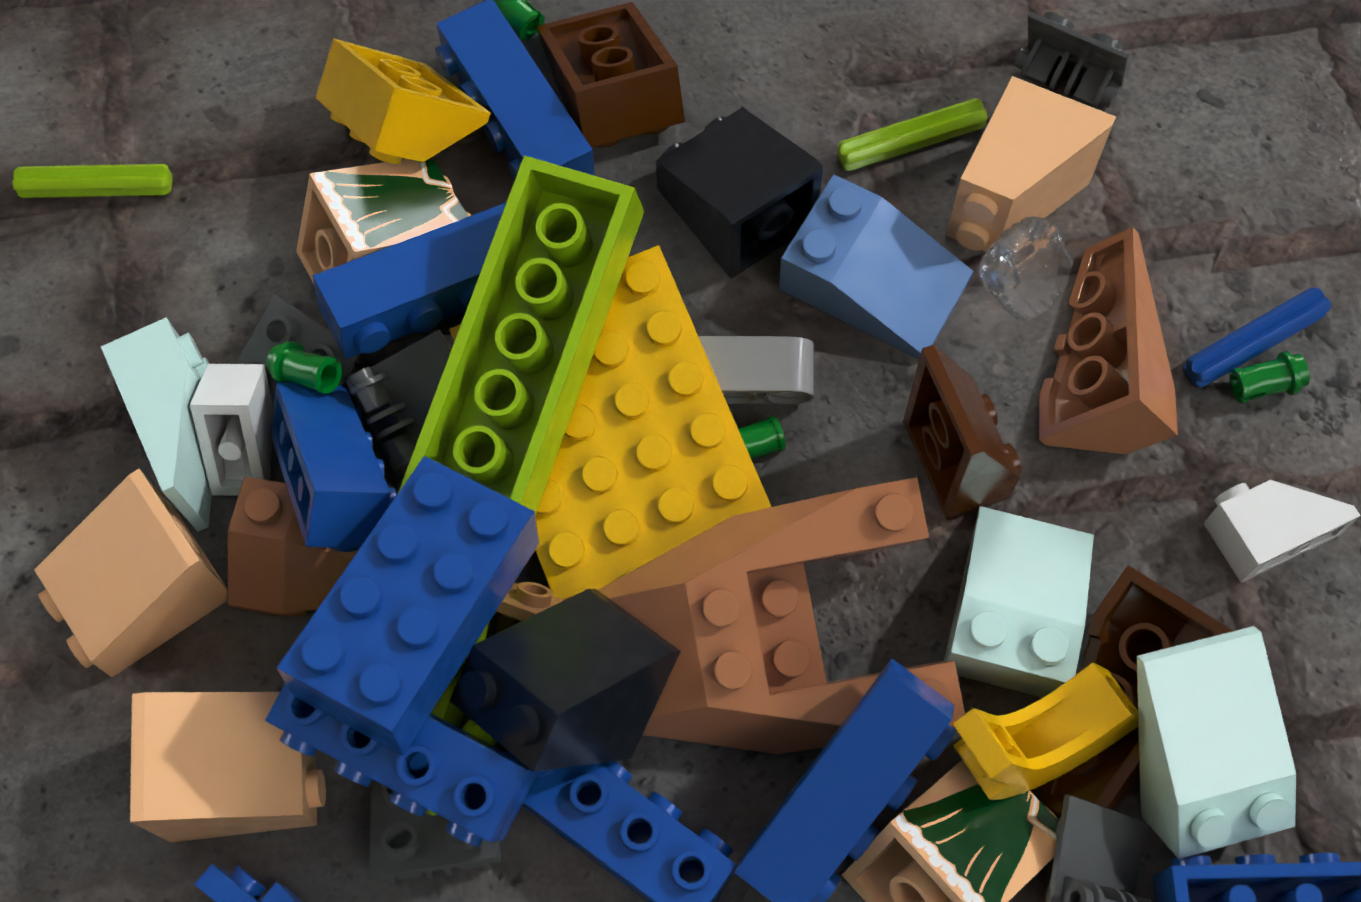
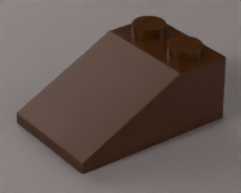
M633 2L537 26L539 39L565 108L591 147H609L624 138L643 133H661L669 126L685 122L678 65Z
M935 345L922 348L903 423L946 520L978 510L979 506L986 507L1009 499L1020 478L1021 465L1014 447L1010 443L1004 444L996 428L998 423L997 413L991 398L987 394L981 395L973 377Z

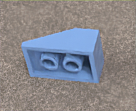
M833 174L781 257L779 290L920 359L922 348L931 346L936 341L971 280L974 271L883 197Z

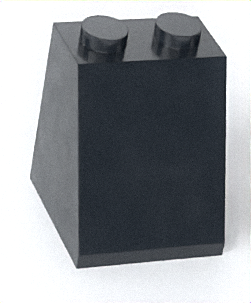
M744 107L727 117H717L706 126L703 132L685 143L673 144L656 160L658 191L731 279L793 240L820 197L823 166L820 162Z
M586 589L474 644L449 701L533 772L631 759L681 651L597 589Z

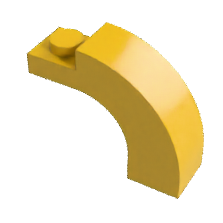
M1093 662L1047 696L1016 712L996 716L973 708L953 723L962 737L953 746L989 800L1005 799L1035 789L1062 776L1116 743L1139 726L1138 710L1111 673Z

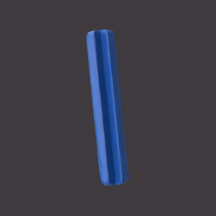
M1319 288L1305 290L1190 356L1183 366L1184 374L1195 387L1206 386L1230 372L1231 369L1237 368L1325 317L1327 311L1331 308L1330 300L1324 296Z

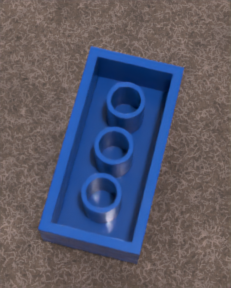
M424 456L278 665L277 670L291 694L404 756L470 653L472 646L479 639L539 545L535 511Z

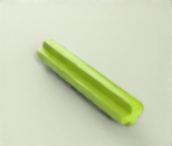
M974 98L845 139L838 143V159L844 170L852 171L984 128L986 126V119H988L987 111L982 101Z
M165 164L21 166L14 170L12 186L21 198L147 196L169 194L172 189L173 179L172 173Z

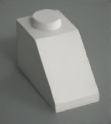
M207 364L190 403L191 413L211 495L238 496L244 476L271 481L272 438L270 429L273 404L265 365Z
M1269 480L1252 489H1249L1246 483H1241L1223 492L1214 500L1217 508L1203 524L1242 583L1340 536L1361 515L1353 505Z

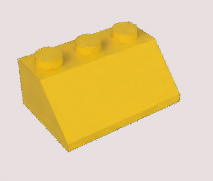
M334 38L315 97L331 112L330 118L347 126L350 129L349 135L352 138L370 147V155L391 164H401L402 158L425 162L487 124L491 114L426 63Z

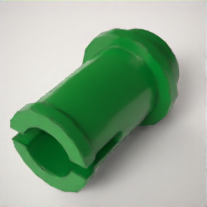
M494 0L511 28L522 40L534 37L538 33L537 26L544 24V15L537 11L527 0Z
M286 341L283 344L274 346L266 360L267 371L276 383L292 382L318 390V392L323 394H329L334 391L339 385L342 376L341 364L335 358L305 351L301 344L294 341Z
M1288 351L1278 353L1275 360L1243 368H1233L1230 370L1231 374H1229L1231 390L1239 404L1281 392H1286L1288 395H1296L1300 392L1301 387L1308 386L1310 382L1309 369L1304 357L1299 353L1292 355Z
M774 416L738 428L751 460L777 451L782 452L786 449L782 427Z

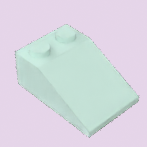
M166 317L101 346V349L162 492L199 532L209 527L212 495L190 403L209 362L206 358H202L190 333L179 336Z
M979 506L944 661H955L958 676L1043 698L1076 675L1085 629L1094 535Z
M1252 626L1138 655L1137 684L1141 817L1177 858L1182 859L1295 827L1296 771L1261 631Z

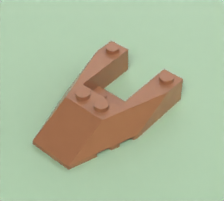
M917 477L855 488L731 516L599 589V592L681 651L643 735L771 754H784L825 747L881 672L831 682L826 681L804 564L916 544L928 539L929 533ZM939 661L906 667L908 671L954 704L953 717L949 723L950 726H954L953 723L965 715L955 661Z

